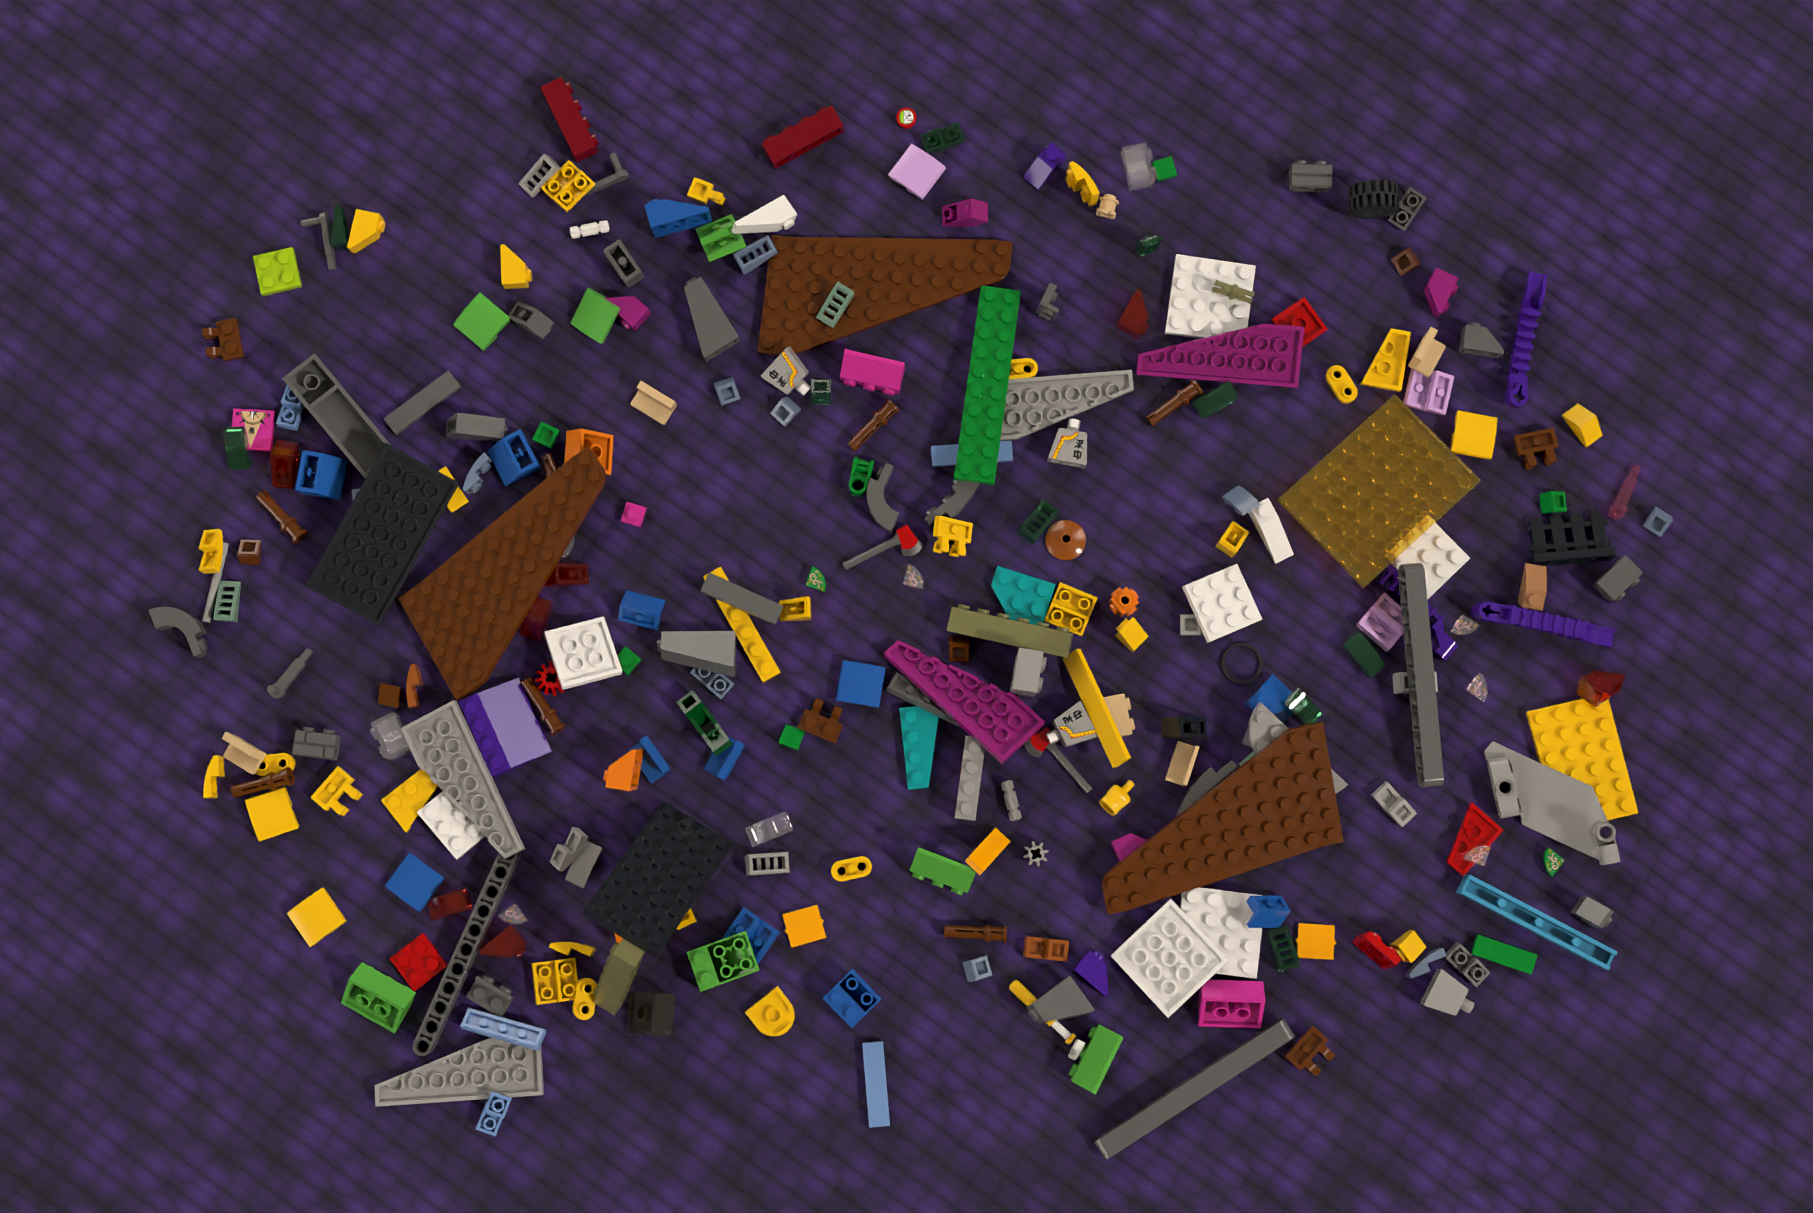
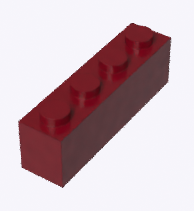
M560 77L541 86L540 88L576 161L579 162L598 153L596 146L599 145L595 134L590 135L588 128L591 126L586 116H581L579 111L582 108L578 100H573L571 93L574 92L570 83H565L563 78Z
M832 105L828 108L827 106L820 108L816 112L817 114L811 117L806 116L795 126H787L782 130V133L776 136L771 135L762 143L763 150L774 169L844 132V125Z

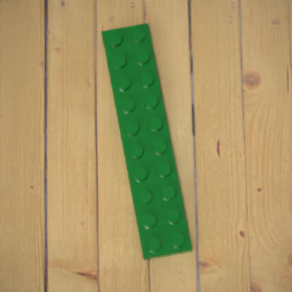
M981 286L954 480L994 485L1021 295L1019 290Z

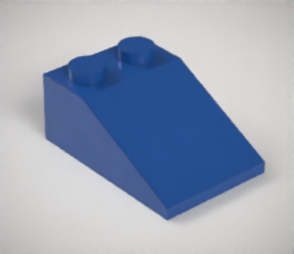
M653 199L644 205L655 238L712 222L709 208L706 206L665 199Z

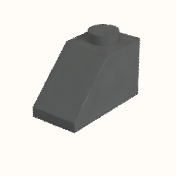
M519 301L508 315L512 322L542 339L550 332L551 326L554 323L539 310Z
M1468 323L1461 330L1459 353L1499 358L1504 354V349L1486 327H1480L1478 323Z

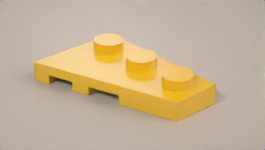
M1392 328L1389 330L1360 385L1397 392L1402 390L1411 332Z
M422 769L381 800L406 833H408L411 825L419 816L417 812L425 806L438 788V785Z

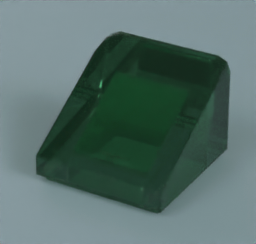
M811 379V404H831V380Z

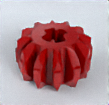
M549 661V668L542 664L541 667L544 671H536L541 676V678L535 679V682L541 683L538 689L543 690L545 688V695H548L551 691L553 696H557V689L559 692L564 693L554 663ZM551 674H553L554 676L557 675V678H555L557 681L555 683L548 681L549 679H551L549 678Z

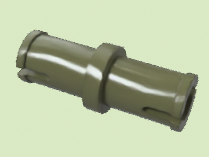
M1218 280L1214 282V285L1218 287L1212 288L1213 293L1228 296L1230 300L1237 299L1251 304L1253 299L1246 296L1254 297V291L1240 288L1237 284L1230 285Z

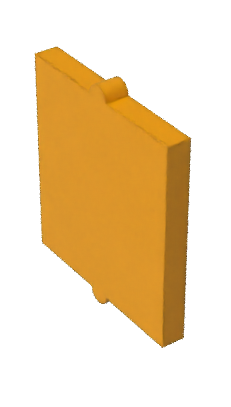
M818 905L783 914L786 926L785 933L788 934L791 948L826 938L822 924L824 920L821 919Z
M1298 923V937L1295 939L1297 942V958L1334 960V945L1336 944V941H1334L1335 925Z

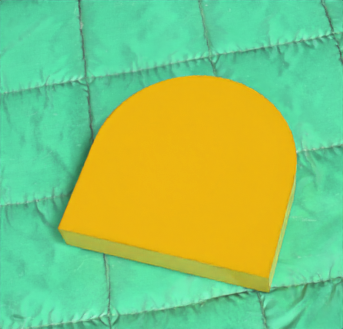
M778 986L745 1012L756 1028L768 1036L785 1034L792 1027L795 1019L793 1005Z

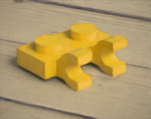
M935 516L933 536L938 537V540L934 544L933 552H949V540L955 542L950 549V556H965V545L971 543L973 523L944 516Z
M337 766L310 798L325 811L332 808L339 815L345 816L349 809L338 801L342 794L346 792L352 799L357 801L363 794L351 785L355 779L340 766Z

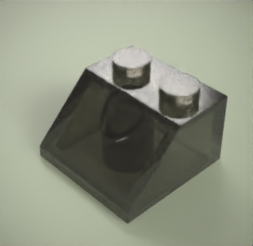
M630 990L626 1032L648 1036H672L675 994Z

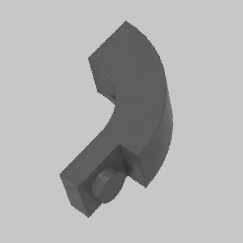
M886 463L884 468L880 467L876 475L878 481L872 478L869 480L867 503L874 521L883 530L891 534L898 520L899 512L891 509L884 499L885 487L894 470V466Z
M157 607L148 610L156 629L163 631L168 628H179L185 634L194 657L202 658L207 655L205 650L207 649V644L203 638H200V636L207 634V631L196 617L173 607Z

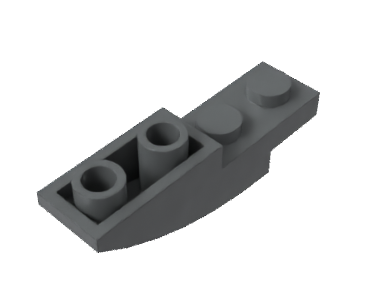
M954 480L951 490L955 495L949 494L941 501L943 503L938 508L934 506L926 512L925 522L928 526L931 527L934 524L935 516L946 515L948 518H955L972 499L980 483Z
M1229 761L1217 772L1212 767L1203 772L1187 791L1176 817L1204 796L1207 791L1209 792L1218 785V782L1223 778L1225 779L1233 773L1237 765L1233 761Z

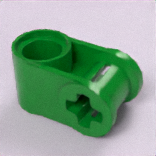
M857 456L854 457L849 480V491L852 496L862 497L866 494L873 472L874 460L869 462L858 459ZM856 482H860L864 486L859 491L854 490L852 487Z

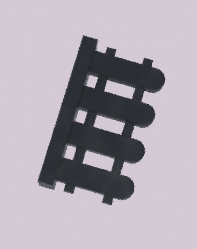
M1597 511L1589 516V521H1583L1582 516L1578 513L1571 515L1569 523H1563L1559 515H1553L1547 525H1543L1539 517L1531 518L1529 526L1525 528L1526 533L1530 532L1532 546H1529V552L1534 553L1530 557L1529 563L1555 566L1611 561L1616 553L1615 547H1608L1611 545V539L1606 538L1604 526L1608 525L1607 519L1603 520L1602 514ZM1584 528H1591L1593 541H1586ZM1564 529L1571 530V543H1566ZM1544 531H1550L1552 544L1546 545Z

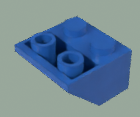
M521 429L502 438L487 451L505 487L542 469Z
M302 450L295 490L305 495L341 500L348 460L324 453Z
M854 969L848 972L823 997L830 1007L851 1028L882 999Z

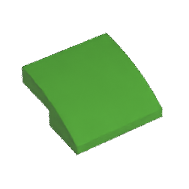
M732 214L695 229L709 262L746 247L742 235L733 234L732 232L734 222H736Z
M587 288L571 324L602 344L620 311V307L606 300L605 296L591 288Z
M479 293L460 314L453 326L482 351H485L497 338V334L510 322V317L483 294Z

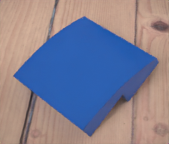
M842 660L835 701L879 708L886 667Z
M409 852L385 887L414 909L421 912L445 878Z
M743 907L722 939L746 931L757 964H759L780 932Z

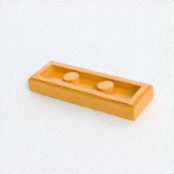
M995 827L965 862L977 874L981 875L1011 841Z

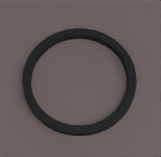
M1237 643L1230 646L1224 652L1221 659L1224 675L1230 681L1237 684H1247L1254 681L1262 670V657L1259 651L1250 644ZM1238 646L1252 649L1259 659V669L1256 675L1246 681L1232 678L1225 669L1224 662L1227 653Z

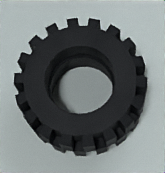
M1376 179L1361 181L1349 186L1347 189L1348 214L1360 219H1375L1399 211L1397 183Z

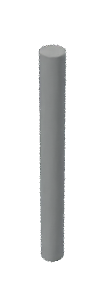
M223 542L219 573H213L203 614V622H211L219 582L229 547L228 543Z

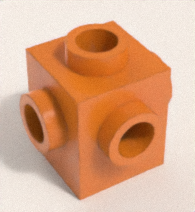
M1127 586L1124 589L1119 587L1110 594L1112 598L1108 601L1110 603L1109 607L1115 615L1122 617L1126 614L1129 617L1137 610L1135 606L1139 603L1137 600L1139 597L1132 588L1129 590ZM1126 597L1129 601L1128 604H1123L1121 598Z

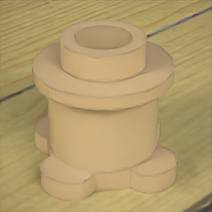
M1105 194L1104 197L1099 198L1101 202L1096 210V215L1115 219V208L1119 201L1116 200L1115 196Z

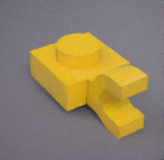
M695 177L687 193L688 198L707 204L708 199L722 206L725 200L723 193L713 191V184Z

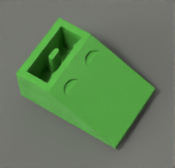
M746 931L687 952L700 992L759 971Z

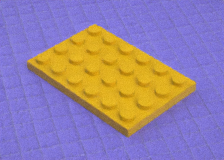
M1607 693L1526 712L1539 763L1591 785L1607 820L1638 814Z

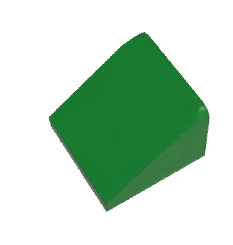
M1549 491L1541 493V512L1543 514L1567 512L1565 492Z
M786 724L779 744L799 750L805 731Z

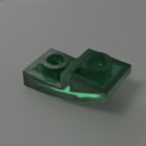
M959 122L942 129L936 128L920 135L928 154L967 142Z
M1229 380L1193 400V404L1200 417L1204 419L1233 403L1239 397Z
M224 427V443L229 469H250L251 461L247 449L249 443L245 427Z
M1360 632L1355 633L1343 644L1352 660L1358 662L1368 678H1372L1386 666L1376 650Z
M1298 688L1288 696L1284 703L1289 711L1299 718L1303 725L1315 723L1322 715L1319 708Z

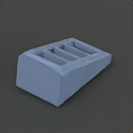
M767 235L733 253V256L743 275L777 254L778 251ZM766 244L770 251L766 252L763 245ZM758 248L760 249V251H761V253H762V255H760V256L758 255V253H757V251H756ZM751 253H753L755 259L753 260L749 256ZM746 257L748 262L744 263L742 259Z

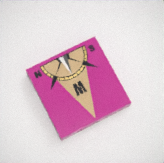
M233 409L230 449L272 452L276 412L270 410Z

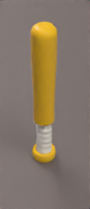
M1014 980L1010 984V991L1025 1005L1028 1006L1037 999L1018 980ZM1058 1021L1046 1023L1063 1036L1066 1044L1069 1045L1076 1038L1074 1033H1069Z

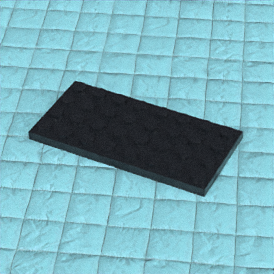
M386 443L305 587L380 625L457 489L459 482Z
M663 801L590 900L582 914L654 958H657L734 843Z

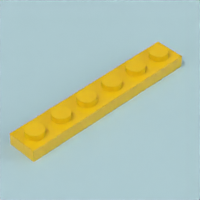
M721 567L710 572L729 581ZM716 599L762 682L764 683L780 674V670L748 614Z

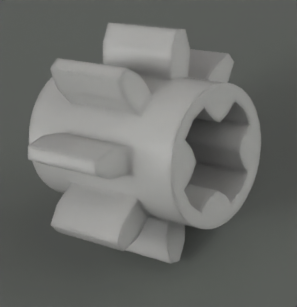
M1032 841L1031 848L1024 847L1028 853L1023 858L1030 859L1028 865L1036 862V865L1039 867L1040 860L1047 861L1044 853L1049 851H1043V843L1035 846V842ZM1039 849L1041 857L1032 859L1033 854L1030 853L1031 850Z

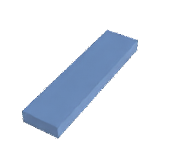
M1012 440L1000 441L997 463L1012 462ZM959 444L931 446L932 467L956 466Z
M472 1008L467 1009L460 1025L463 1030L539 1051L546 1034L545 1029Z
M883 1041L862 1043L869 1128L890 1126Z

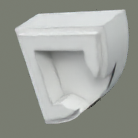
M1076 1039L1068 1057L1075 1061L1085 1042Z

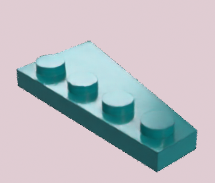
M917 706L899 708L908 790L929 788L938 717Z

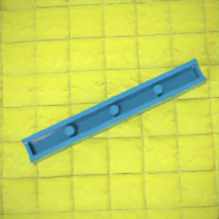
M1465 874L1455 892L1603 970L1610 969L1611 961L1614 955H1617L1616 950L1472 875Z

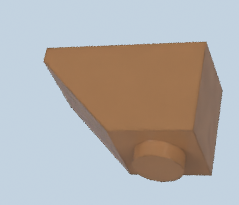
M1525 563L1517 602L1522 608L1543 611L1547 592L1546 566Z

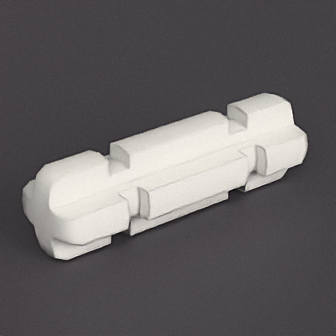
M605 220L599 221V224L594 222L581 225V227L573 226L570 228V234L574 239L579 238L580 235L585 237L599 234L598 232L606 233L610 229L609 223Z

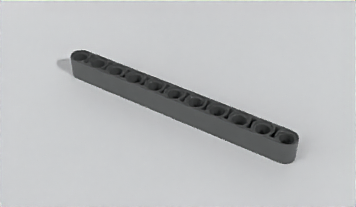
M1422 563L1401 564L1398 568L1417 781L1421 788L1441 786L1444 782L1425 569Z
M521 852L515 854L512 859H505L498 853L413 1042V1051L418 1056L428 1055L435 1049L520 859ZM500 867H504L506 870V875L502 879L497 876V870ZM491 886H495L498 890L494 898L488 894ZM483 905L489 908V914L486 917L480 914V908ZM474 924H477L481 930L477 936H474L471 932ZM466 943L472 947L469 955L463 952V946ZM456 963H460L463 966L461 974H457L454 971ZM448 982L453 983L455 987L454 992L451 994L445 989ZM440 1001L446 1005V1010L443 1013L437 1010V1004ZM430 1021H434L437 1024L435 1032H431L428 1029ZM422 1040L428 1043L429 1047L426 1052L420 1049L419 1045Z
M1284 1018L1277 1020L1093 1141L1104 1160L1109 1159L1293 1039L1295 1035Z

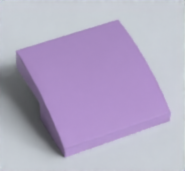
M911 144L888 176L893 181L904 186L908 192L923 200L946 167L928 153Z
M1411 368L1403 405L1430 413L1446 415L1454 376L1440 371H1433L1430 377H1426Z
M1383 593L1356 626L1387 652L1400 636L1404 634L1401 606L1386 593Z

